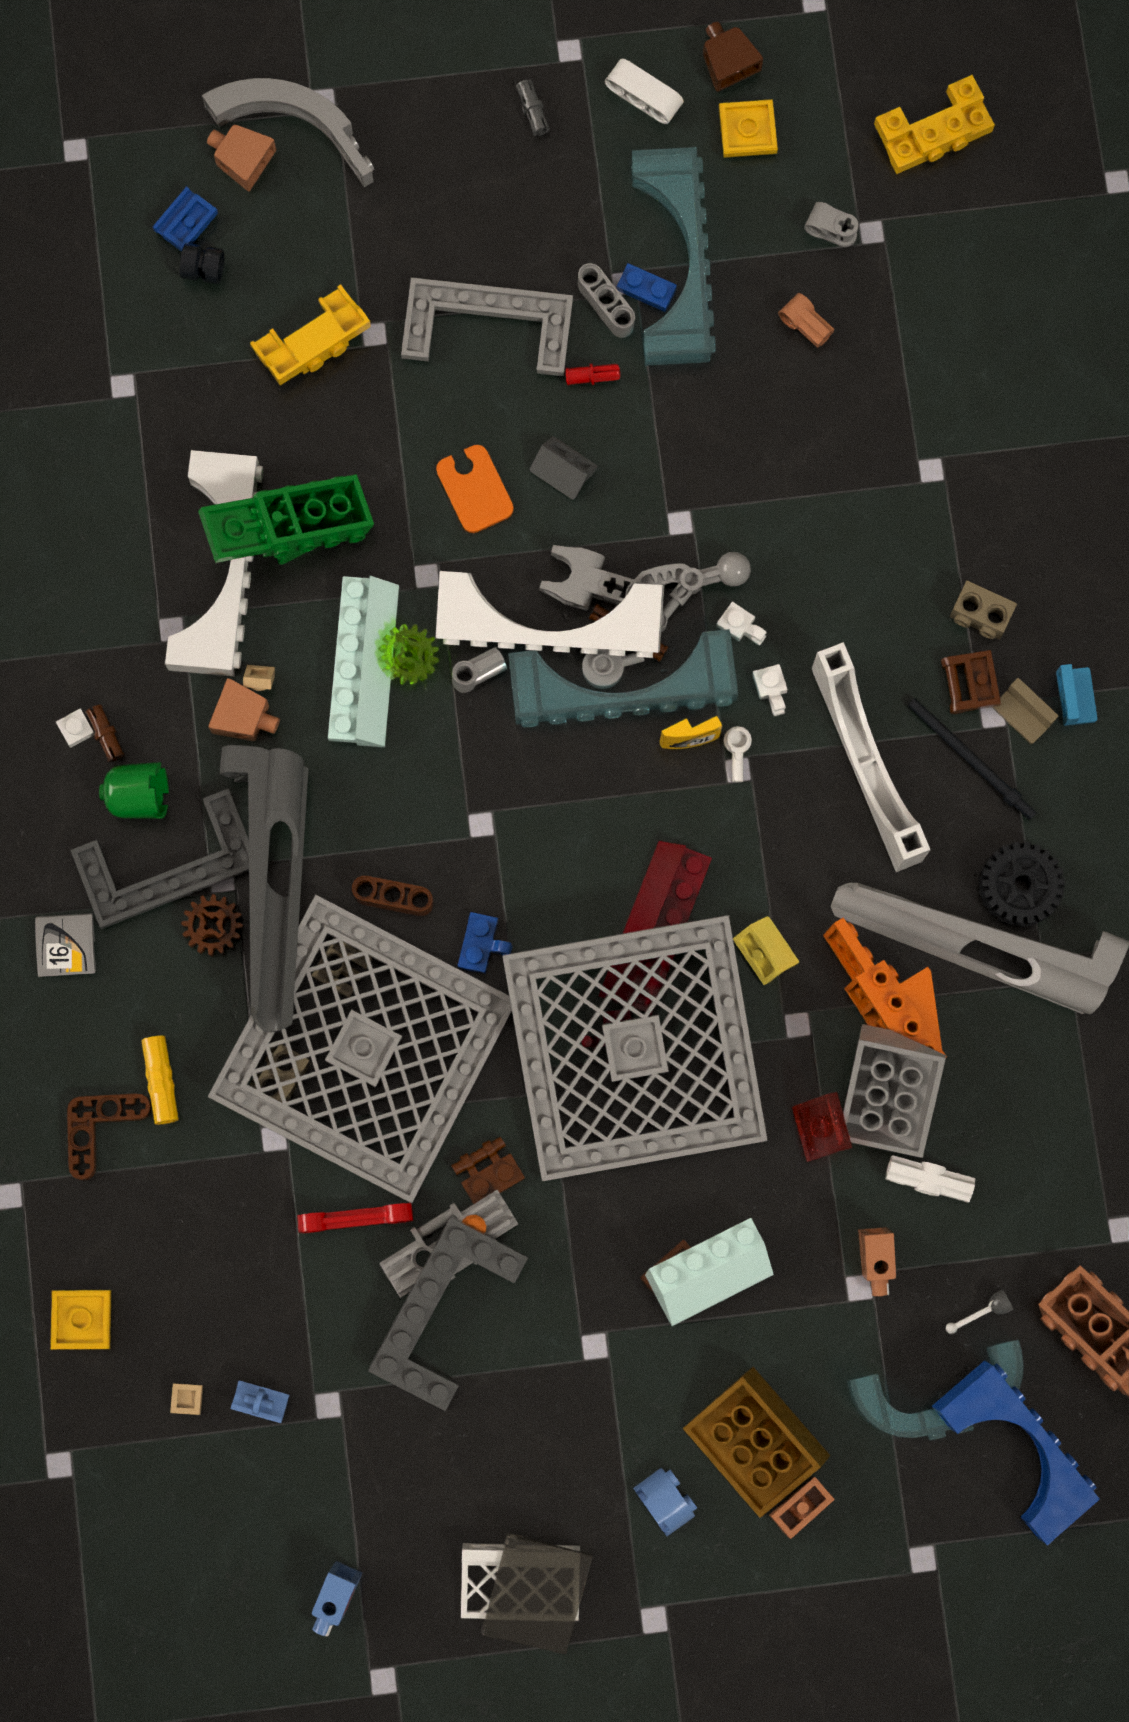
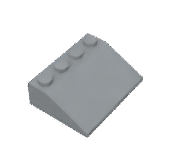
M862 1024L838 1140L923 1158L946 1055L892 1030Z

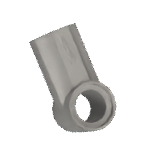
M495 647L469 661L458 662L452 671L453 687L459 692L467 693L473 690L479 683L507 670L500 651ZM462 672H466L472 678L465 682L459 680L457 676Z

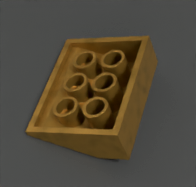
M754 1367L742 1375L683 1428L759 1518L821 1468L831 1456Z

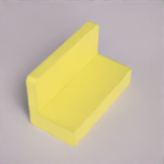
M768 916L749 925L733 938V941L763 985L771 982L781 973L799 963V960Z

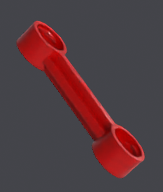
M411 1203L297 1215L298 1233L413 1221Z

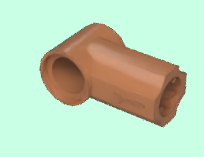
M797 293L778 314L789 328L794 330L797 328L818 348L829 339L834 332V328L814 311V306L807 297Z

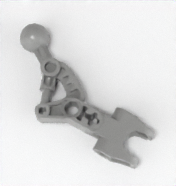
M553 545L551 556L568 564L572 573L563 582L542 581L539 589L541 592L559 600L564 605L581 610H589L592 598L618 606L624 599L621 598L624 586L628 587L626 589L627 596L634 583L652 585L678 583L669 595L670 600L662 611V633L667 627L668 618L678 606L682 607L692 594L700 591L702 586L720 581L728 586H739L749 578L751 564L743 554L728 552L722 555L716 566L698 570L680 563L669 564L642 571L635 579L601 570L605 557L599 553L584 548ZM614 583L617 590H613L612 594L608 593L607 587Z

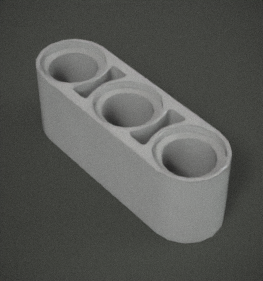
M593 263L583 265L578 272V288L615 336L620 338L630 336L635 324L633 309L599 266ZM592 276L595 279H597V281L594 283H586L583 279L585 277ZM603 297H609L613 300V302L610 304H603L600 302V299ZM619 318H626L627 320H629V323L626 325H620L616 322V320Z

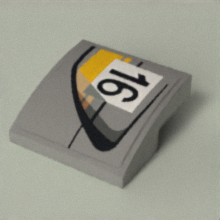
M93 913L38 916L35 918L38 977L91 974L96 972Z

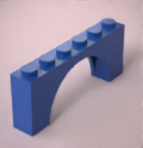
M983 1361L932 1407L949 1429L957 1434L973 1424L987 1420L1009 1421L1021 1426L1029 1434L1039 1453L1041 1479L1035 1499L1021 1518L1035 1536L1048 1545L1100 1500L1094 1492L1097 1487L1088 1476H1081L1076 1470L1079 1465L1068 1452L1064 1455L1058 1446L1061 1444L1059 1439L1050 1430L1046 1432L1040 1424L1044 1421L1033 1408L1028 1410L1023 1404V1401L1026 1400L1024 1395L1015 1386L1011 1388L1007 1384L1005 1379L1008 1376L998 1364L993 1366Z

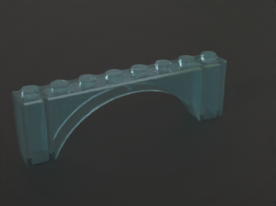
M697 147L632 150L633 187L655 198L670 212L682 231L689 256L687 281L677 302L662 319L644 330V364L647 366L710 362L711 353L716 351L715 336H710L709 327L714 326L713 310H708L707 302L712 301L711 284L706 285V275H710V260L704 259V250H708V234L702 231V224H706V208H701L700 199L705 198L704 182H699L698 174L703 173L702 157H697Z
M730 629L702 632L693 653L677 671L655 685L626 693H604L579 687L554 672L542 660L536 650L508 653L516 724H522V727H534L539 725L538 722L549 721L550 724H562L566 722V719L577 718L578 721L593 720L594 716L605 715V718H617L626 712H633V715H644L653 709H660L661 712H672L681 706H688V709H699L705 707V704L716 703V706H727L732 704V701H736L738 696Z

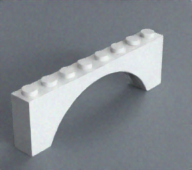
M191 450L188 478L193 487L200 490L216 505L253 498V495L257 493V482L262 483L263 466H259L257 456ZM253 556L231 560L225 585L212 607L193 625L168 637L165 665L169 671L235 677V668L240 669L241 652H237L238 643L243 642L245 626L241 625V617L247 614L248 599L244 598L245 588L250 587L251 572H247L248 561H253Z
M440 571L436 638L443 639V644L459 645L460 640H471L470 646L487 647V642H498V648L514 649L515 643L526 644V650L542 651V645L553 646V651L570 652V647L581 648V653L597 654L598 649H609L608 655L625 656V651H637L636 657L653 658V652H660L664 585L634 583L623 601L613 611L596 622L568 631H543L518 624L497 611L482 595L471 573Z
M844 642L819 651L812 666L813 674L895 871L898 872L919 864L929 853L930 847L920 824L913 818L901 800L881 759L862 706L855 669Z

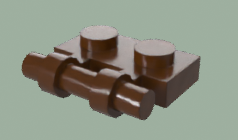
M501 1136L491 1142L488 1140L482 1143L483 1147L470 1155L467 1153L460 1157L461 1160L451 1165L456 1175L467 1170L471 1176L461 1182L473 1204L496 1190L502 1193L525 1179L511 1153L502 1159L498 1156L497 1151L506 1146ZM489 1157L493 1164L478 1172L474 1165Z

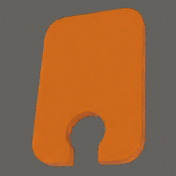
M473 445L464 449L467 459L473 463V469L470 473L465 475L459 474L455 470V462L452 455L439 461L436 468L437 475L462 527L469 533L479 532L511 517L513 513L512 501L487 450L481 445Z

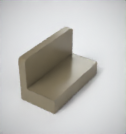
M1019 678L1000 697V706L992 707L1030 744H1033L1059 717Z

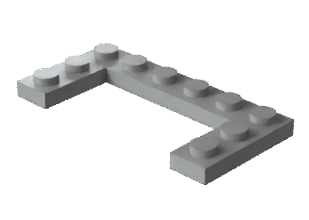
M411 278L401 358L429 361L435 310L542 322L537 373L564 376L573 295Z

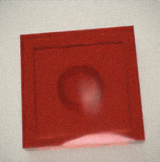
M837 1092L792 1106L807 1162L852 1148Z

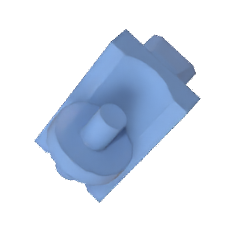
M239 1380L230 1409L282 1423L290 1395Z

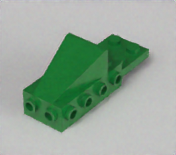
M357 474L345 477L337 476L323 481L316 480L297 486L289 485L270 491L262 490L255 493L253 498L201 507L198 511L215 563L263 554V557L274 555V558H277L279 565L318 546L324 545L325 548H331L344 541H349L350 543L362 541L374 526Z

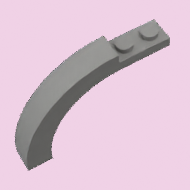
M254 78L227 83L202 95L205 108L219 128L239 117L261 112L284 113L313 124L329 137L364 187L373 182L372 171L374 167L367 156L362 157L358 152L359 145L352 136L351 122L337 106L312 89L285 80Z

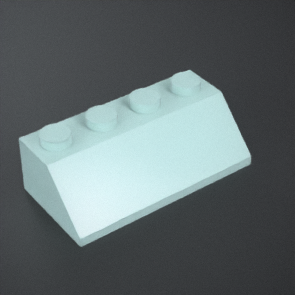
M751 1218L650 1268L645 1274L671 1326L774 1275L765 1243Z

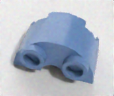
M660 1468L633 1489L664 1534L669 1536L695 1517L693 1511L697 1507L688 1494L683 1497L676 1488L680 1483L672 1471L669 1470L665 1473Z

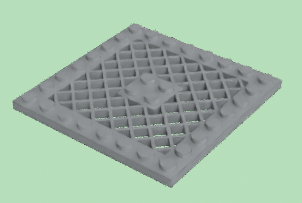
M315 895L298 927L294 1005L297 1014L293 1015V1020L299 1018L303 1033L288 1038L284 1028L281 1030L284 1039L270 1043L275 1032L268 1033L261 1030L251 1015L208 1098L412 1203L512 1011L510 997ZM327 934L336 938L323 942ZM339 943L343 958L328 962L324 947ZM344 943L361 952L347 956ZM320 949L324 963L310 967ZM364 956L368 971L353 975L349 961ZM369 956L386 965L373 969ZM345 962L349 977L334 981L330 967ZM325 968L330 983L315 987L311 972ZM394 969L411 979L398 982ZM389 970L393 984L379 988L374 974ZM306 975L310 989L297 992ZM370 975L374 990L359 994L355 980ZM351 981L355 996L340 1000L336 986ZM419 982L437 992L423 996ZM414 983L418 998L404 1002L400 987ZM331 987L336 1002L321 1006L317 991ZM395 989L399 1003L384 1007L380 993ZM312 993L316 1008L301 1012L297 998ZM376 995L380 1009L365 1014L361 999ZM439 996L444 1010L429 1015L425 1000ZM445 996L462 1005L448 1009ZM357 1000L361 1014L351 1010L346 1019L342 1005ZM420 1002L424 1017L410 1021L406 1006ZM338 1007L342 1021L326 1025L322 1011ZM401 1008L405 1023L391 1027L386 1012ZM465 1009L469 1024L454 1028L450 1013ZM470 1009L478 1013L474 1021ZM318 1013L322 1027L307 1032L303 1017ZM382 1014L386 1027L372 1021L369 1017ZM445 1015L450 1030L435 1034L431 1019ZM426 1021L431 1036L416 1040L412 1025ZM343 1026L334 1044H332L328 1030ZM407 1027L412 1042L397 1046L402 1036L394 1031ZM470 1028L460 1047L456 1032ZM324 1032L328 1047L313 1051L309 1036ZM451 1034L456 1049L441 1053L437 1038ZM305 1038L309 1053L294 1057L289 1042ZM432 1040L437 1055L422 1059L418 1044ZM285 1044L289 1059L274 1063L270 1048ZM413 1046L417 1061L403 1065L399 1050ZM266 1050L270 1065L256 1069ZM329 1051L325 1061L333 1066L319 1070L315 1055ZM394 1053L398 1067L384 1071ZM457 1053L447 1072L443 1058ZM311 1057L315 1072L300 1076L295 1061ZM438 1059L443 1074L428 1079L424 1063ZM291 1063L296 1078L280 1082L276 1067ZM419 1065L423 1080L409 1085L404 1070ZM272 1069L276 1084L261 1088L257 1073ZM336 1070L340 1085L325 1090L321 1075ZM341 1070L358 1078V1080L344 1083ZM400 1071L404 1086L390 1091L385 1076ZM251 1076H253L256 1089L247 1085ZM317 1076L321 1091L306 1096L302 1081ZM381 1077L385 1092L370 1097L366 1083L376 1087ZM444 1079L434 1097L430 1083ZM297 1082L302 1097L286 1102L282 1087ZM362 1084L366 1098L351 1103L346 1088ZM425 1085L430 1100L415 1104L410 1089ZM278 1088L282 1103L264 1094V1092ZM342 1089L346 1105L331 1109L327 1094ZM406 1091L410 1106L395 1110L391 1095ZM323 1096L327 1111L312 1115L307 1100ZM387 1097L391 1112L376 1116L372 1101ZM303 1102L307 1116L289 1106ZM367 1103L372 1118L357 1122L352 1107ZM431 1104L422 1122H420L416 1108ZM348 1109L352 1124L337 1129L333 1113ZM412 1110L416 1125L401 1129L397 1114ZM329 1115L333 1129L314 1119ZM393 1116L397 1131L382 1136L378 1120ZM373 1122L378 1137L363 1142L358 1127ZM354 1128L358 1142L340 1132ZM418 1129L407 1148L403 1134ZM399 1135L403 1151L388 1155L384 1140ZM379 1141L383 1155L369 1149L366 1145ZM404 1155L400 1164L391 1160L392 1158Z
M729 915L502 955L542 1181L767 1141ZM705 949L706 959L695 951ZM686 952L679 964L667 957L668 955ZM691 955L704 962L695 976L683 968ZM658 957L651 969L639 962L640 960ZM663 959L675 967L667 981L655 973ZM630 962L622 974L611 967V965ZM635 964L647 972L639 986L626 978ZM602 967L594 979L583 972V970ZM707 967L711 987L699 979ZM606 970L619 977L611 991L598 983ZM680 971L692 979L684 992L671 984ZM574 972L566 984L554 977L555 975ZM578 975L591 982L583 995L570 988ZM651 976L664 984L656 997L643 989ZM546 977L537 989L536 979ZM550 979L563 988L554 1001L542 993ZM623 981L636 989L627 1002L615 995ZM696 983L708 990L700 1004L688 996ZM595 986L608 994L599 1007L586 999ZM668 987L680 995L672 1009L659 1001ZM567 991L579 999L571 1012L558 1004ZM639 993L652 1000L644 1014L631 1006ZM712 995L716 1015L704 1007ZM539 996L551 1004L543 1017ZM611 998L624 1005L616 1019L603 1011ZM685 999L697 1007L689 1020L676 1012ZM583 1003L596 1011L587 1024L575 1016ZM656 1004L669 1012L661 1025L658 1014L649 1016ZM555 1008L568 1016L559 1029L547 1021ZM628 1009L640 1017L620 1021ZM701 1011L713 1018L705 1032L692 1024ZM600 1014L612 1022L602 1024L603 1035L592 1028ZM673 1016L685 1023L677 1037L664 1029ZM572 1019L584 1027L576 1040L563 1032ZM716 1024H718L721 1043L709 1036ZM544 1025L556 1032L548 1045ZM689 1028L702 1035L693 1048L681 1041ZM588 1031L601 1039L592 1052L580 1044ZM662 1033L674 1040L666 1052ZM560 1036L573 1044L564 1057L551 1049ZM706 1039L718 1046L710 1060L697 1052ZM604 1043L608 1063L597 1056ZM678 1044L690 1052L682 1065L669 1057ZM576 1048L589 1055L581 1068L568 1060ZM721 1052L723 1053L725 1071L714 1064ZM549 1053L561 1061L553 1073ZM694 1056L707 1063L698 1076L686 1069ZM593 1059L606 1067L597 1080L585 1072ZM667 1061L678 1068L670 1082L658 1074L669 1072ZM565 1064L578 1072L569 1085L556 1077ZM711 1067L723 1075L714 1088L702 1080ZM609 1071L612 1082L621 1080L614 1091L602 1084ZM683 1072L695 1080L686 1093L674 1085ZM649 1075L642 1087L630 1079ZM581 1076L594 1084L586 1096L573 1089ZM655 1077L667 1085L658 1098L646 1090ZM726 1080L728 1082L730 1099L719 1092ZM554 1081L566 1089L558 1101ZM626 1082L639 1090L630 1103L618 1095ZM699 1084L711 1091L703 1105L691 1097ZM598 1087L611 1095L602 1108L590 1100ZM671 1089L683 1096L675 1109L663 1102ZM570 1092L582 1100L574 1113L562 1106ZM643 1094L655 1101L647 1114L635 1107ZM716 1095L728 1103L719 1116L707 1108ZM614 1099L627 1107L619 1119L606 1112ZM688 1100L700 1108L691 1121L679 1113ZM586 1104L599 1112L591 1124L578 1117ZM659 1106L672 1113L663 1126L651 1118ZM732 1108L733 1116L725 1118ZM559 1109L571 1117L563 1129ZM631 1110L644 1118L635 1131L623 1123ZM704 1112L716 1119L697 1123ZM603 1115L615 1123L607 1136L595 1129ZM676 1117L688 1124L669 1128ZM574 1121L587 1128L579 1141L567 1134ZM648 1122L659 1129L641 1133ZM619 1127L631 1134L612 1138ZM591 1132L603 1139L584 1143ZM564 1138L574 1145L565 1147Z

